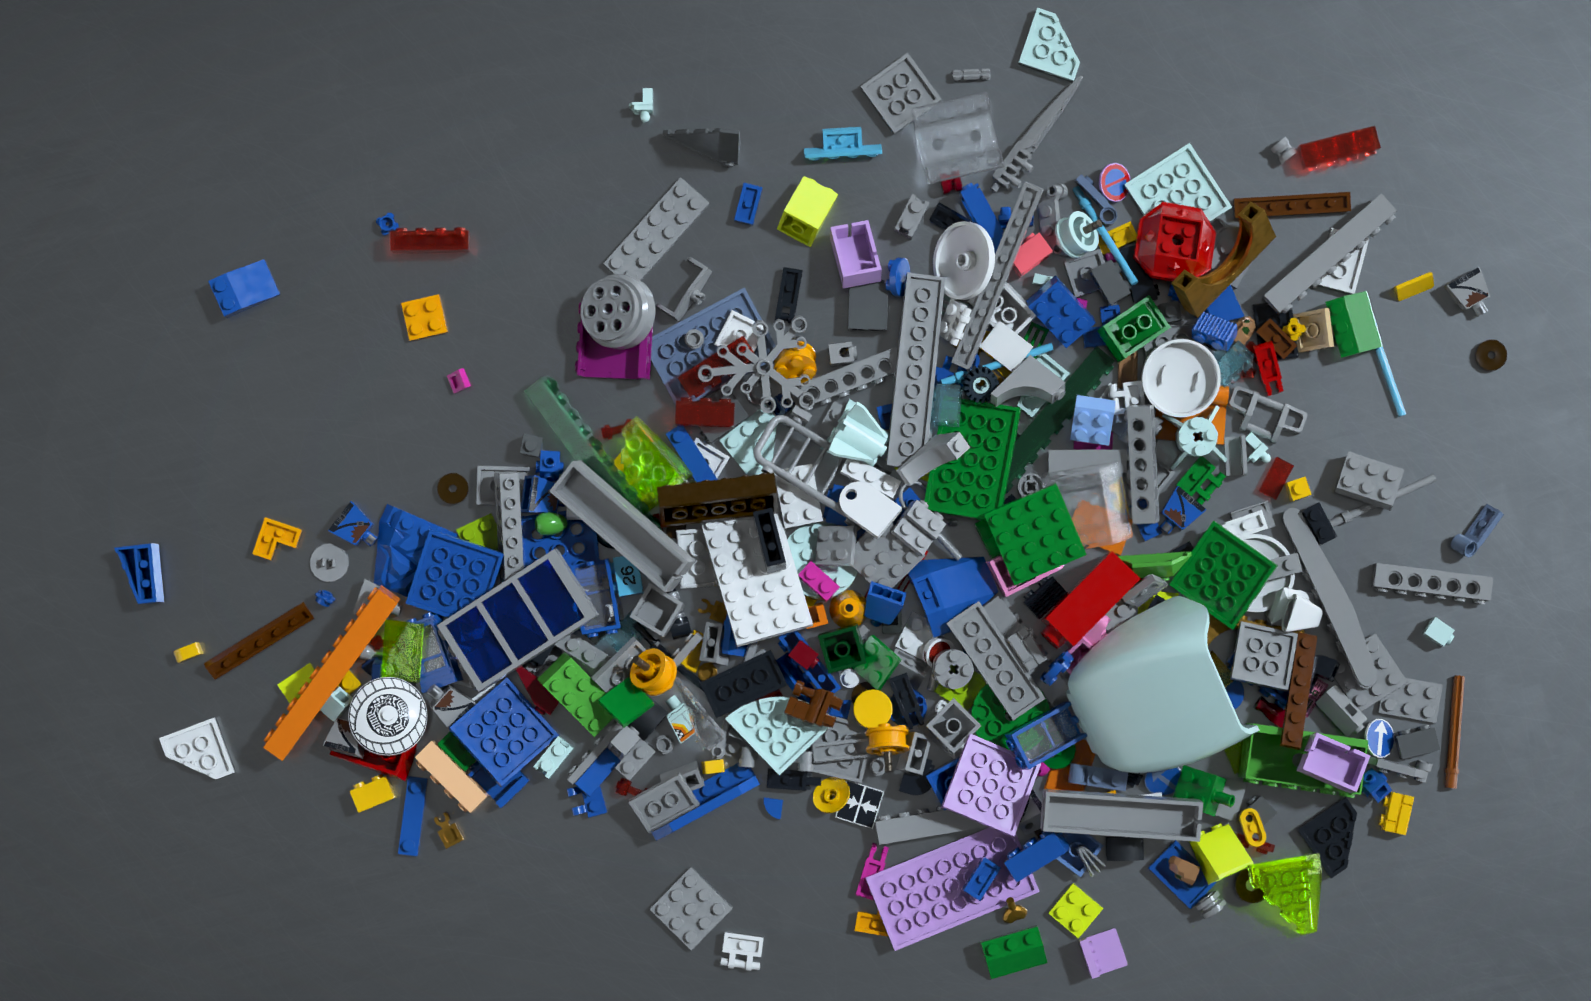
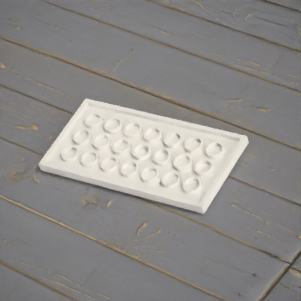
M779 511L774 514L786 560V569L768 574L753 516L700 523L737 647L813 626Z

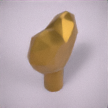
M1012 897L1006 899L1008 908L1003 915L1004 922L1011 924L1016 920L1024 919L1027 915V909L1016 905Z

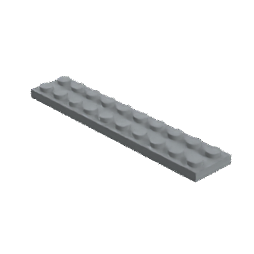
M906 273L886 466L901 467L929 440L946 277Z

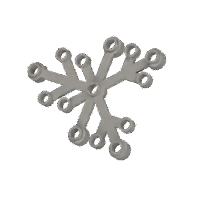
M795 316L791 321L790 329L785 335L784 321L781 319L775 320L773 327L776 330L777 344L768 355L765 343L768 326L763 320L755 321L752 325V331L757 336L759 357L748 349L747 344L741 342L736 346L737 353L744 355L753 362L745 364L729 352L726 345H720L717 348L718 356L727 359L733 366L711 368L709 365H702L698 369L699 379L703 382H708L713 376L734 374L727 383L721 386L722 394L728 396L732 394L733 388L746 372H753L747 381H743L740 384L741 391L743 393H750L752 386L761 377L763 398L760 401V407L763 412L771 413L775 410L776 403L771 397L770 376L782 386L783 397L781 398V404L783 407L789 408L793 405V400L790 396L791 392L799 399L801 407L805 409L811 408L815 403L814 396L810 392H802L796 387L800 385L807 387L811 382L810 377L807 374H802L797 378L786 379L773 369V361L783 349L796 347L803 349L806 347L807 341L803 336H798L796 339L791 340L797 332L801 333L806 330V319L802 316ZM801 320L802 325L796 326L795 322ZM778 322L783 324L780 329L776 328ZM757 325H763L761 331H758L756 327ZM802 339L804 340V344L798 345L797 341ZM745 346L746 350L744 352H740L739 347ZM725 348L726 353L720 354L719 350ZM762 363L767 364L765 369L760 368ZM704 369H707L709 371V374L703 375L702 371ZM806 377L808 381L807 383H802L801 379ZM749 384L750 388L748 390H744L743 385ZM729 386L730 391L724 392L723 388ZM805 396L810 398L808 402H803ZM788 398L791 401L786 405L783 401ZM765 401H770L771 405L766 407L764 403Z

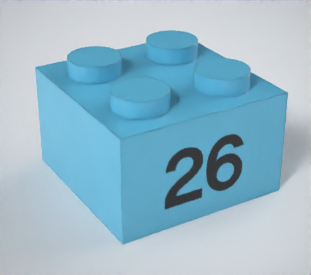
M624 556L613 558L610 568L611 573L616 575V582H613L615 594H619L621 598L644 594L640 570Z

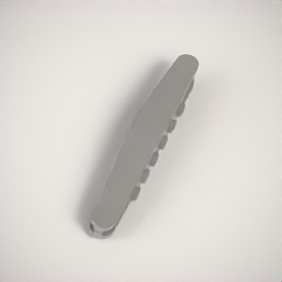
M1289 508L1283 515V523L1298 553L1300 564L1302 563L1305 569L1302 572L1307 582H1311L1313 588L1310 590L1313 593V597L1315 600H1319L1320 608L1323 610L1322 616L1323 618L1327 617L1329 621L1327 627L1331 635L1335 634L1337 639L1335 644L1340 653L1343 652L1357 684L1364 689L1371 688L1377 680V672L1355 609L1308 527L1302 513L1297 508Z

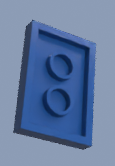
M1175 840L1148 869L1189 909H1192L1218 881L1208 885L1201 867L1193 885L1175 878L1174 872L1169 869L1168 860L1171 856H1176L1200 867L1198 861Z

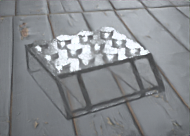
M1120 461L1042 474L1043 488L1057 483L1084 549L1113 545L1133 537Z

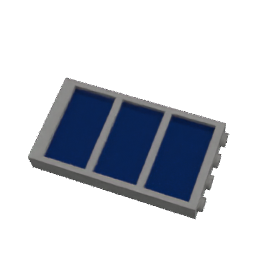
M554 549L437 626L439 628V636L449 644V652L453 657L456 656L460 662L458 665L464 674H468L471 687L481 692L598 617L599 613L559 550Z

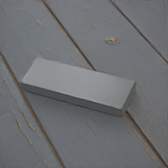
M869 737L820 742L811 745L813 763L872 757V754L866 752V748L869 746Z

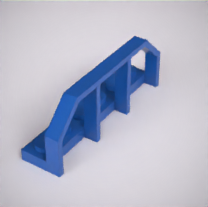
M738 762L725 769V772H720L705 780L703 787L692 790L700 803L699 807L653 831L652 834L656 841L760 785L752 768L740 767Z

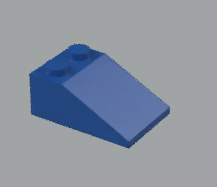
M264 259L208 281L219 307L227 319L280 295Z

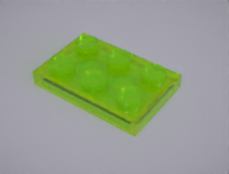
M385 620L381 678L394 677L408 682H420L423 623Z

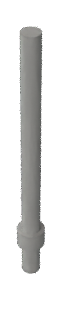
M1432 474L1398 489L1395 499L1437 481L1435 475ZM1367 503L1354 510L1344 511L1340 513V516L1329 521L1332 527L1341 523L1346 524L1353 521V518L1377 508V506Z

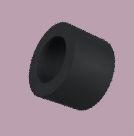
M651 697L650 699L654 702V706L628 725V727H634L639 732L638 736L644 741L668 714Z
M1106 837L1107 861L1144 860V838Z

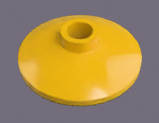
M826 778L821 781V786H817L814 790V805L824 813L837 812L848 802L850 788L842 778Z

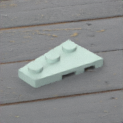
M1046 353L1038 355L1037 360L1064 382L1070 376L1068 371ZM1021 396L1017 406L1033 419L1048 401L1035 396Z

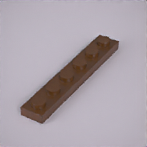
M1350 192L1233 199L1234 218H1238V214L1250 201L1264 209L1267 216L1351 211Z
M302 602L205 662V668L216 680L314 619V616L306 604Z
M1298 632L1280 746L1300 750L1317 636Z

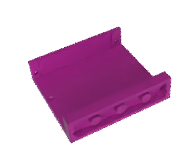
M581 302L579 303V314H581ZM582 319L578 322L577 331L580 333V337L576 343L578 360L575 362V371L578 376L650 380L653 326L646 338L638 345L629 349L619 350L597 343L585 329Z

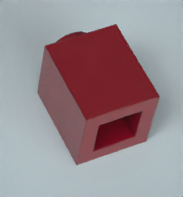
M801 640L788 655L806 670L809 667L813 669L819 662L817 658L819 654Z

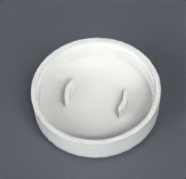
M1172 339L1158 345L1147 356L1142 368L1141 381L1147 399L1155 408L1169 416L1189 417L1202 412L1214 401L1219 391L1221 374L1217 360L1205 346L1189 339Z

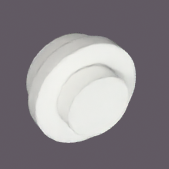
M846 669L840 676L842 685L847 688L857 686L860 680L859 674L854 669Z

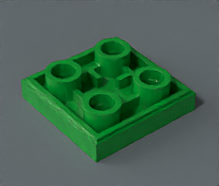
M629 677L598 699L599 704L623 728L654 706V702L640 688L636 687Z

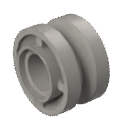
M761 378L752 386L750 393H745L746 399L753 405H760V401L763 396L757 397L754 393V389L757 386L762 387ZM770 383V392H771V397H772V396H773V387H772V384ZM749 384L746 385L745 390L750 388Z
M1218 890L1211 891L1202 897L1195 906L1198 910H1203L1202 916L1204 919L1217 914L1226 904L1224 899H1219L1220 893Z

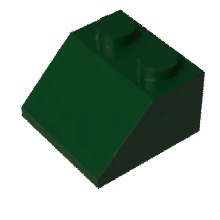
M858 623L818 635L829 674L867 663Z

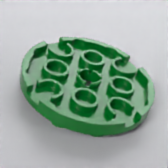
M986 684L979 691L973 702L971 716L981 725L975 732L978 737L1010 750L1006 744L1007 738L1005 734L1012 732L1050 709L1045 697L1044 700L1015 720L1008 721L1005 717V708L989 685ZM1048 718V719H1046V720L1043 721V722L1046 723V728H1047V729H1048V725H1049V720H1050V718ZM1037 724L1016 737L1023 751L1026 752L1043 739L1045 732Z

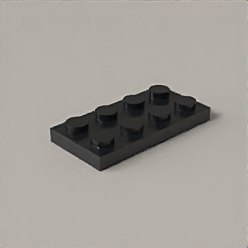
M771 650L700 682L716 719L787 686Z

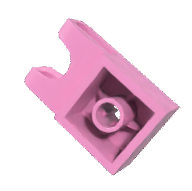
M1002 555L986 562L1003 597H1007L1064 567L1062 565L1015 586Z
M1106 614L1075 646L1067 650L1074 658L1070 663L1071 666L1066 670L1070 675L1079 661L1099 641L1108 635L1106 627L1111 619Z

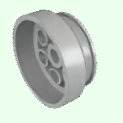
M613 274L598 280L588 288L582 299L580 312L582 323L593 340L602 346L623 350L638 345L646 338L653 326L656 309L653 295L642 281L623 274Z

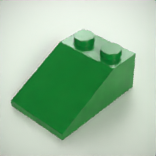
M1147 296L1102 326L1097 332L1119 363L1171 327L1151 297Z

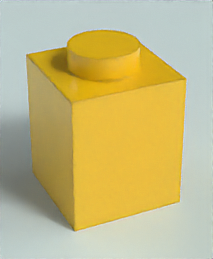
M1306 476L1284 484L1290 502L1312 495Z

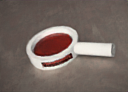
M942 636L930 639L923 650L925 663L932 668L935 656L943 650L955 649L954 644ZM931 670L927 690L935 691L937 681L934 679Z

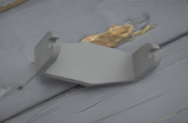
M690 256L687 260L702 269V271L687 289L675 312L659 303L656 305L657 308L677 321H680L693 302L697 305L702 303L699 298L704 300L705 294L701 293V290L712 273L708 267Z

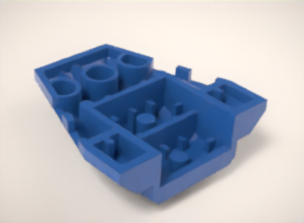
M387 504L379 521L374 583L408 597L429 530L432 529L458 538V534Z

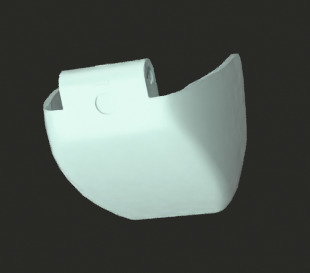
M1181 596L1167 599L1132 617L1112 630L1072 670L1068 681L1069 689L1065 693L1072 704L1075 715L1079 719L1078 724L1083 733L1087 734L1086 740L1092 753L1097 754L1101 762L1110 768L1130 773L1173 769L1221 752L1260 731L1257 725H1241L1208 650L1207 633L1210 622L1208 610L1204 605Z

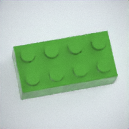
M566 652L537 679L594 737L613 719L598 701L606 693Z

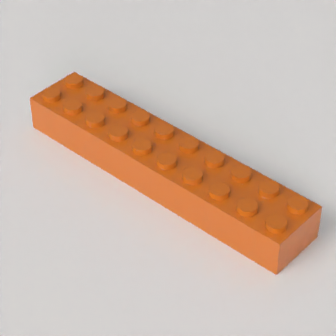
M381 585L379 589L375 587L367 598L369 600L368 604L363 603L355 614L358 616L357 619L354 620L352 618L345 627L344 631L347 633L344 636L340 634L333 644L335 648L333 652L329 650L321 661L323 663L322 667L317 666L309 677L312 681L310 683L305 682L298 692L301 696L298 699L294 697L287 707L289 711L287 715L283 713L275 724L277 726L276 730L271 729L263 740L266 742L263 748L281 761L284 760L398 604L400 598Z

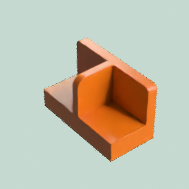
M823 602L808 607L813 626L805 629L828 624Z

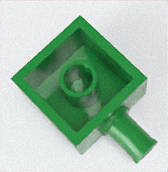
M1186 765L1183 766L1173 798L1199 799L1203 802L1202 813L1214 817L1219 804L1232 807L1235 803L1234 795L1223 792L1227 779Z

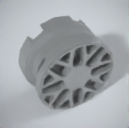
M1029 473L1020 478L1017 484V491L1020 497L1044 488L1045 484L1039 475Z

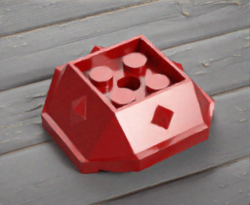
M1162 202L1139 220L1133 258L1151 278L1173 282L1184 269L1196 277H1201L1211 270L1216 231L1201 208ZM1172 239H1179L1181 245H1175Z

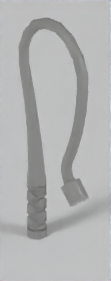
M919 481L913 483L922 487L926 491L927 487L925 484ZM905 482L900 487L898 493L900 504L904 510L907 508L902 494L907 486ZM939 513L943 516V521L948 526L958 525L957 519H946L944 514ZM940 533L937 537L938 541L956 561L962 557L961 553Z

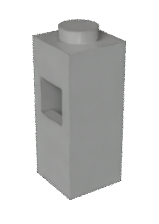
M1336 685L1315 702L1347 737L1353 732L1357 735L1364 728L1362 724L1367 718Z

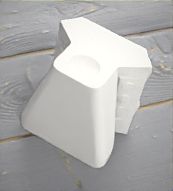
M1283 587L1276 593L1269 619L1271 625L1282 626L1284 632H1292L1318 627L1323 610L1314 604L1313 593Z

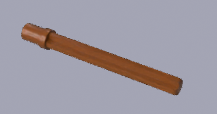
M1460 675L1453 677L1447 768H1445V788L1457 789L1459 774L1458 761L1465 677Z

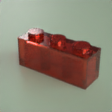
M680 397V401L676 400L675 425L734 428L735 403H732L731 399H719V402H711V398H700V401H692L690 397Z

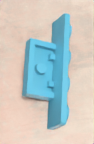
M861 127L822 129L823 147L804 148V156L809 158V160H818L820 157L837 159L839 156L856 158L859 155L876 157L878 154H882L881 144L862 145Z

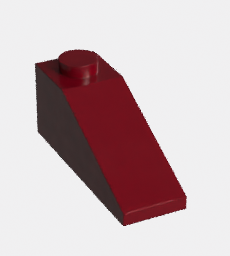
M522 666L516 669L532 702L536 705L535 709L543 715L545 713L551 715L559 701L537 680L538 677Z

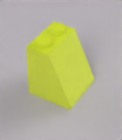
M804 176L787 204L777 230L811 247L838 194L832 189L824 187L815 180Z
M1220 823L1211 827L1212 831L1206 834L1205 831H1201L1200 842L1189 841L1208 885L1254 864L1229 824L1222 826Z

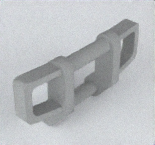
M1240 386L1234 388L1228 403L1229 408L1245 415L1239 430L1244 432L1247 430L1270 439V442L1276 444L1282 430L1300 434L1307 418L1306 412L1294 408L1290 404L1276 402L1261 396L1259 392ZM1237 392L1251 397L1247 410L1234 403ZM1257 402L1281 411L1274 432L1249 423ZM1288 412L1302 418L1299 428L1284 424Z

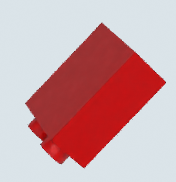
M1113 551L1107 553L1041 620L1046 627L1040 634L1055 649H1060L1064 644L1068 648L1075 646L1140 578Z

